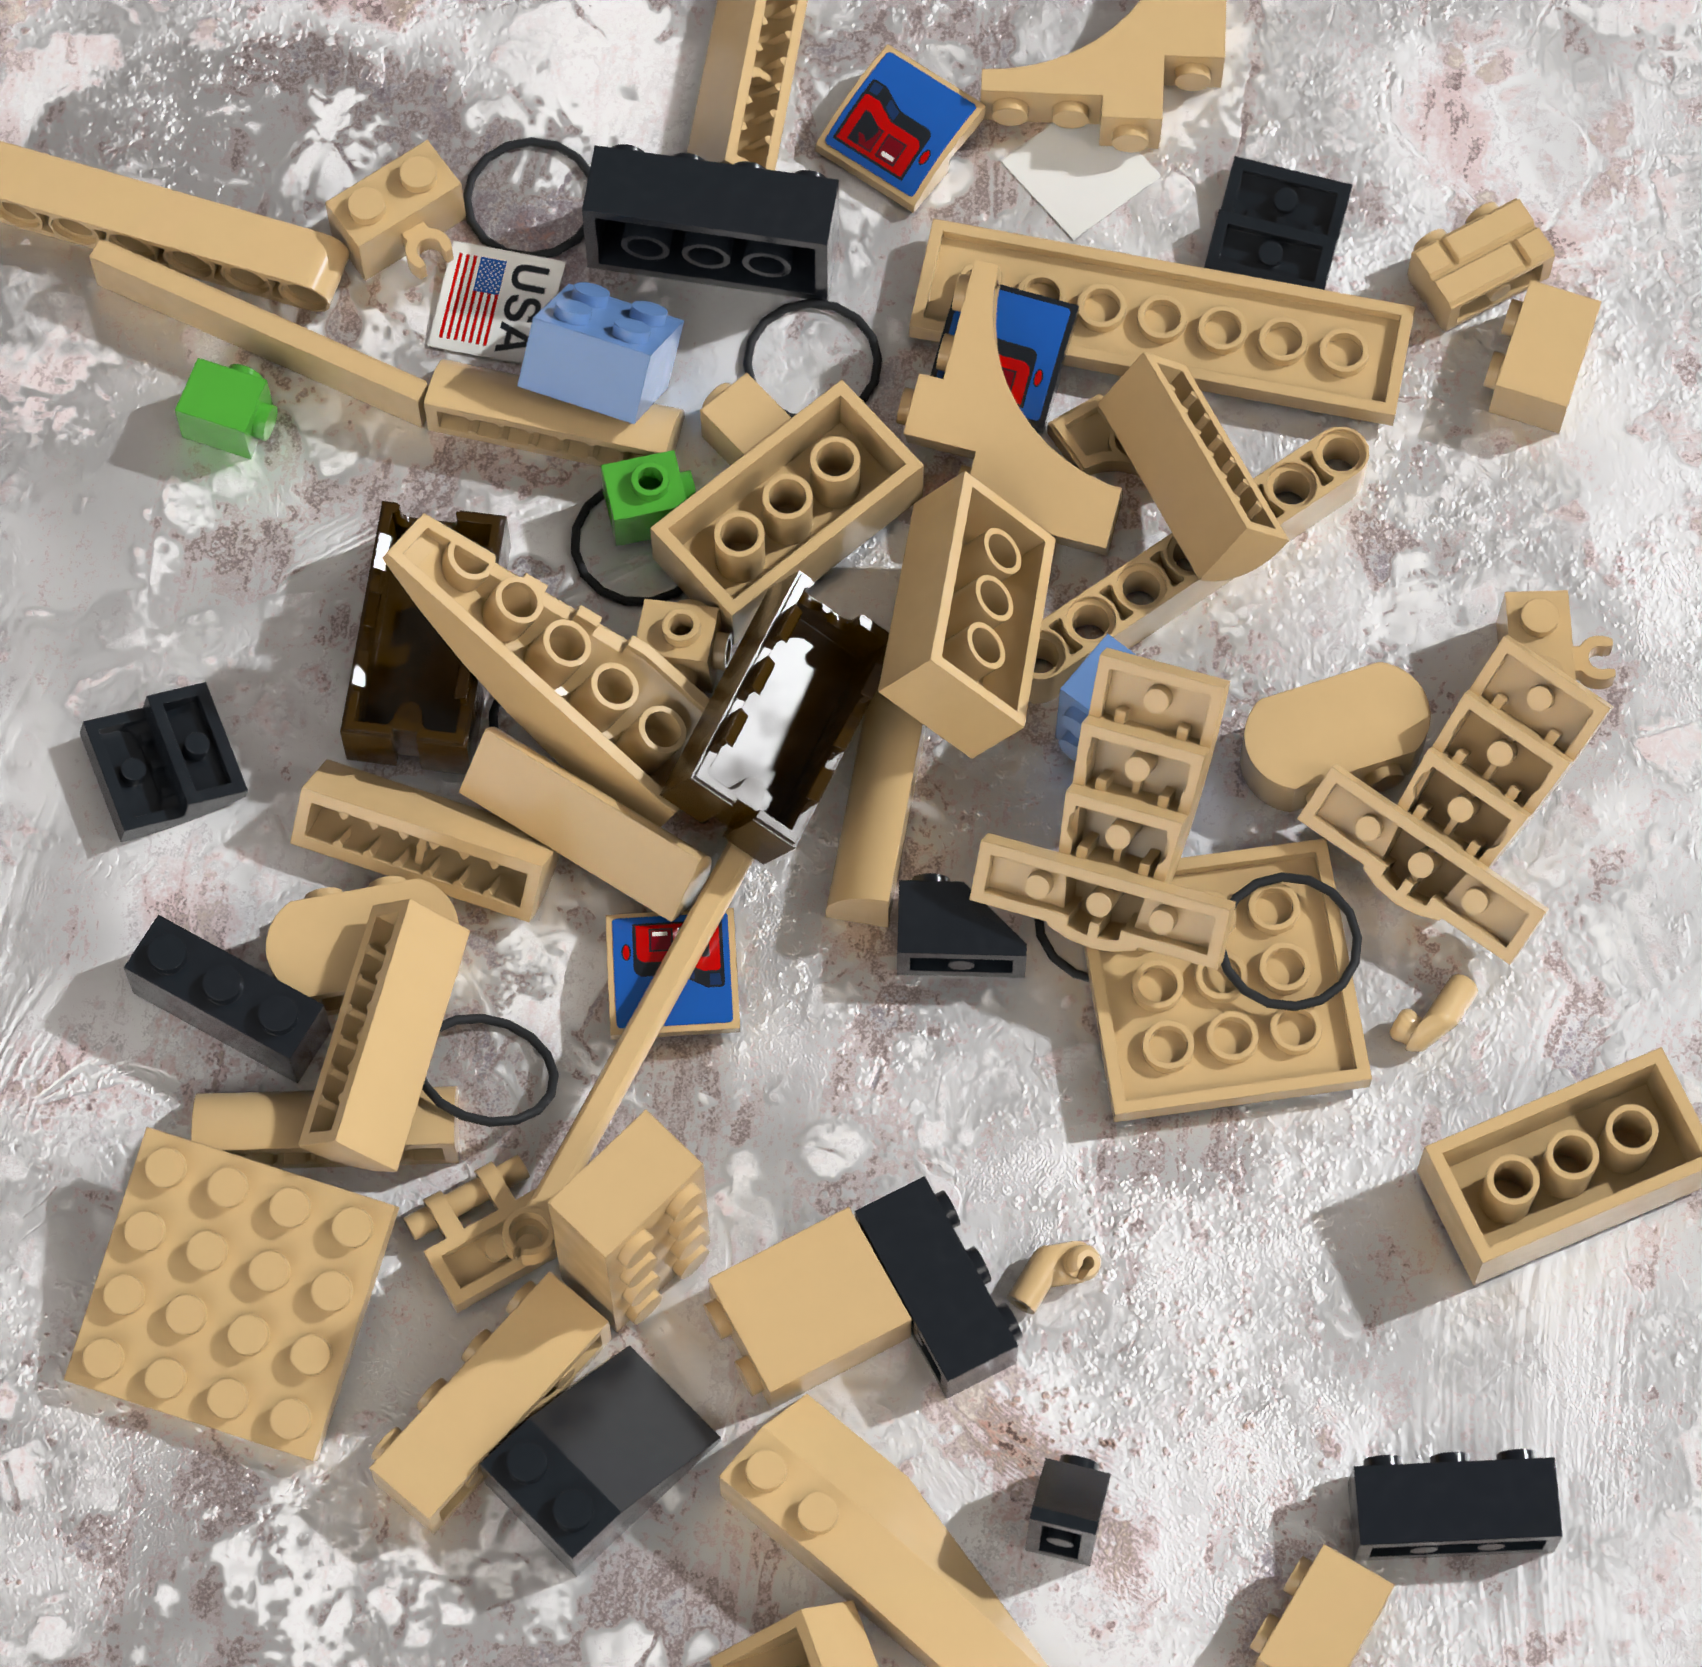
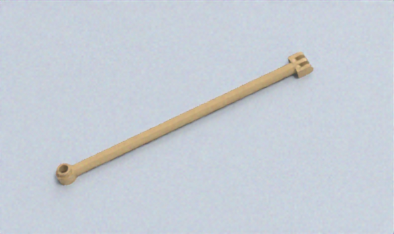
M729 841L528 1205L514 1210L507 1216L503 1224L502 1240L505 1252L512 1260L514 1258L518 1260L521 1256V1247L517 1241L525 1234L538 1236L541 1243L534 1249H523L522 1265L542 1263L553 1252L555 1240L548 1202L589 1162L754 861L753 857Z

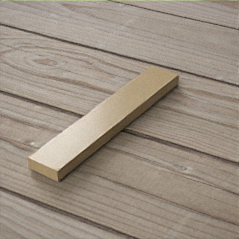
M99 239L89 256L97 285L421 428L426 422L424 400L428 390V384L425 380L109 241Z

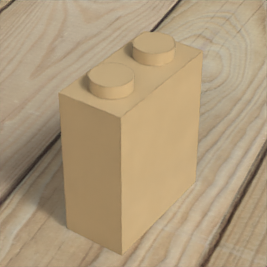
M849 1207L708 1279L711 1301L703 1305L708 1319L721 1340L731 1335L742 1355L741 1358L734 1361V1364L743 1384L752 1397L762 1392L771 1410L911 1338L912 1319Z

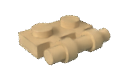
M518 1154L497 1166L491 1161L474 1171L476 1178L445 1195L440 1190L423 1199L424 1207L403 1218L407 1229L415 1241L436 1229L444 1237L443 1241L426 1249L424 1255L457 1313L558 1257L555 1245L550 1257L542 1263L522 1265L523 1249H534L541 1243L539 1237L534 1234H525L518 1239L517 1243L521 1247V1256L518 1260L515 1258L512 1260L506 1254L503 1247V1224L507 1216L514 1210L527 1206L536 1190L534 1189L516 1200L511 1193V1187L530 1177L527 1168ZM489 1200L496 1211L463 1228L458 1217Z

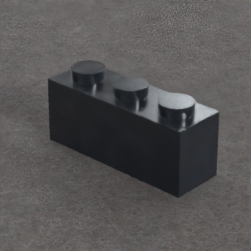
M160 915L156 917L124 966L133 994L297 1084L331 1032L323 1004Z
M924 1176L855 1211V1219L912 1319L911 1335L946 1399L1016 1364L1018 1344L1016 1341L1023 1338L1020 1326L1005 1302L996 1306L985 1286V1284L992 1281L989 1270L975 1246L965 1250L954 1230V1228L961 1225L960 1219L953 1203L944 1190L934 1194Z
M1511 1449L1497 1453V1460L1470 1461V1455L1464 1452L1435 1454L1430 1457V1463L1403 1464V1457L1397 1455H1378L1364 1459L1363 1466L1353 1467L1348 1480L1354 1561L1554 1552L1563 1537L1555 1457L1537 1458L1535 1450Z

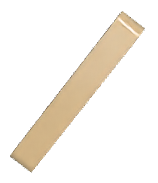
M0 141V222L92 249L95 248L99 239L102 241L106 240L186 276L305 310L324 312L329 309L350 256L348 247L333 236Z
M1333 427L1322 432L1253 478L1289 541L1352 500L1361 491L1369 460V446L1365 438L1356 430L1348 427ZM1331 459H1341L1349 463L1352 469L1337 471L1331 469L1325 462ZM1281 492H1292L1300 496L1303 502L1286 504L1281 502L1275 495ZM1173 533L1169 534L1042 620L1036 659L1047 660L1054 668L1046 673L1034 672L1029 702L1041 704L1059 697L1060 688L1107 634L1130 649L1233 579L1218 582L1201 581L1194 571L1181 569L1176 562L1186 558ZM1134 591H1142L1152 596L1154 601L1147 605H1137L1131 603L1125 596ZM1083 625H1093L1099 627L1105 634L1096 639H1086L1078 635L1075 630Z

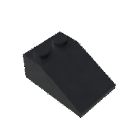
M629 1345L526 1420L480 1463L485 1484L577 1577L721 1441V1437Z

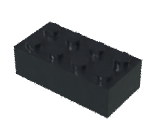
M619 144L613 147L595 145L582 207L588 268L828 301L839 242V179L827 178L825 175L812 170H800L795 173L768 170L757 163L748 161L737 162L733 165L705 161L702 157L691 153H677L673 156L647 153L636 146Z

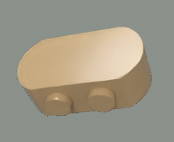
M1384 662L1370 664L1262 698L1250 711L1245 724L1240 750V767L1243 778L1249 789L1261 801L1273 808L1286 812H1293L1304 808L1331 766L1338 764L1377 792L1391 789L1400 784L1405 779V776L1414 770L1421 758L1431 719L1428 698L1421 685L1409 673L1397 666Z
M386 876L373 880L368 884L367 888L345 892L334 887L320 888L307 893L304 899L290 901L278 912L267 933L266 956L274 978L323 1004L327 1016L339 1014L373 905L412 899L459 924L457 912L451 900L441 889L419 878L406 880L401 876ZM462 956V960H461V963H460V966H459L458 973H459V971H460V969H461V965H462V962H463V956Z

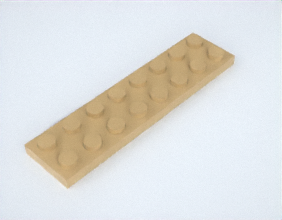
M933 218L910 319L909 337L940 343L958 278L961 273L971 275L974 260L977 259L999 265L1002 274V285L1079 305V315L1063 363L1064 366L1122 376L1143 352H1147L1186 365L1201 391L1393 426L1415 306Z

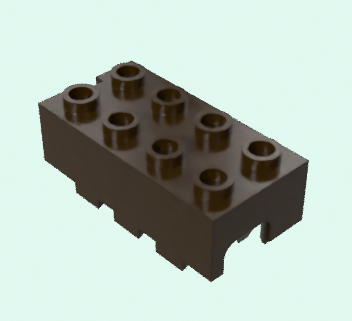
M382 501L340 729L346 759L397 766L399 754L416 756L420 759L421 769L466 775L476 752L486 688L462 663L431 625L382 559L386 552L418 519L402 514L398 503ZM460 510V512H456V522L439 521L495 554V563L507 569L511 550L507 516Z
M800 570L767 590L660 793V796L701 823L714 817L728 826L722 837L763 865L796 848L880 684L889 637L888 631L865 615H859L852 620L845 619L807 594L805 590L813 586L815 582Z

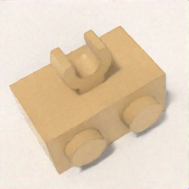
M428 140L325 202L331 236L348 247L350 251L349 260L365 281L405 256L412 274L422 280L427 276L426 264L420 255L427 250H436L447 263L454 260L451 241L444 232L466 219L462 185Z
M1568 590L1505 592L1496 621L1498 644L1503 636L1509 635L1574 680H1579L1588 688L1606 689L1613 685L1616 677L1615 669H1598L1589 661L1593 656H1609L1613 647V639L1607 636H1592L1584 640L1580 646H1573Z

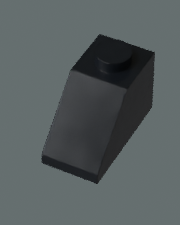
M935 873L919 874L914 876L912 880H899L897 975L1025 978L1027 943L988 905L969 900L971 888L964 882L950 881V878Z
M1065 1454L1060 1456V1461L1045 1458L1029 1518L1025 1550L1090 1566L1111 1474L1098 1471L1100 1465L1097 1462L1082 1456Z

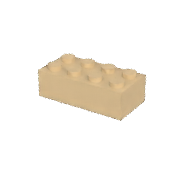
M841 379L650 528L653 560L690 599L700 601L711 607H719L723 632L731 633L732 645L734 646L742 640L768 589L799 570L810 577L813 582L817 581L923 497L924 465Z
M964 471L914 503L878 692L972 759L1025 728L1056 538L968 472Z
M1660 1047L1425 1146L1417 1172L1474 1286L1702 1189V1124L1664 1050Z
M646 1109L548 1202L562 1280L577 1295L609 1321L610 1327L616 1332L630 1320L635 1325L645 1320L661 1302L663 1296L659 1292L676 1275L681 1279L689 1277L701 1266L709 1254V1250L706 1248L710 1243L704 1164Z

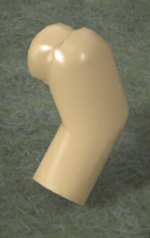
M1462 974L1452 975L1423 1018L1412 1009H1403L1399 1013L1389 1031L1391 1038L1396 1042L1405 1044L1406 1051L1423 1052L1459 1024L1478 994L1477 985L1467 976Z
M1068 1241L1039 1247L1033 1252L1007 1295V1300L1023 1312L1035 1314L1050 1288L1079 1284L1094 1278L1099 1273L1101 1267V1258L1098 1251L1082 1241Z

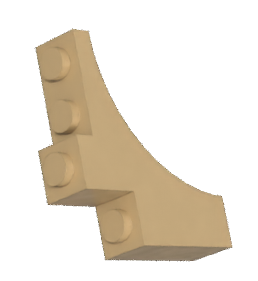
M1140 0L1131 12L1115 27L1095 41L1074 52L1029 66L1006 69H982L980 102L986 105L984 120H993L1005 126H1017L1025 122L1054 123L1057 126L1069 129L1080 128L1086 124H1100L1099 146H1113L1115 149L1123 152H1139L1146 148L1159 149L1163 120L1164 85L1177 86L1186 91H1200L1207 87L1221 88L1225 62L1226 0Z
M975 259L971 275L961 273L957 281L952 310L961 313L955 335L945 333L939 349L936 370L944 371V378L940 379L919 373L915 389L904 388L896 423L905 425L903 434L907 443L974 459L972 467L962 465L959 474L964 471L968 472L1055 537L1056 544L1108 556L1123 500L1122 488L1096 479L1065 460L1034 430L1018 407L1003 374L997 346L996 316L997 300L1002 279L1001 270L997 264Z

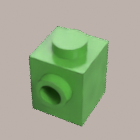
M197 358L175 409L183 438L248 459L252 458L259 440L267 441L271 436L278 413L277 406L273 405L268 381L263 379L257 371L241 364H231L229 367L201 358Z
M674 450L601 465L603 495L616 547L651 540L650 528L696 493L691 471H679Z

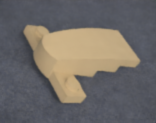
M1505 635L1471 688L1463 694L1433 746L1425 753L1397 805L1338 764L1331 766L1297 819L1362 863L1364 871L1374 885L1393 903L1419 916L1438 921L1444 919L1511 965L1543 920L1549 908L1490 868L1547 800L1614 706L1509 635Z
M1106 647L1099 657L1089 715L1081 724L1073 782L1065 792L1059 852L987 833L980 843L969 900L1046 921L1049 927L1065 938L1088 948L1111 952L1136 951L1138 948H1142L1217 970L1224 959L1236 902L1174 885L1171 882L1183 853L1204 788L1231 681Z

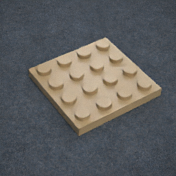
M1325 838L1180 858L1171 882L1174 885L1230 900L1233 894L1254 879L1281 872L1309 875L1336 889L1327 839ZM1280 882L1260 887L1241 900L1234 910L1226 945L1231 967L1249 988L1270 999L1296 1002L1319 996L1339 981L1350 962L1340 908L1329 896L1309 885ZM1084 946L1114 1122L1370 1087L1372 1075L1353 976L1346 988L1326 1003L1299 1011L1266 1008L1242 995L1223 973L1221 965L1216 970L1142 948H1138L1136 951L1111 952Z
M146 1127L64 1381L295 1456L318 1461L400 1207Z

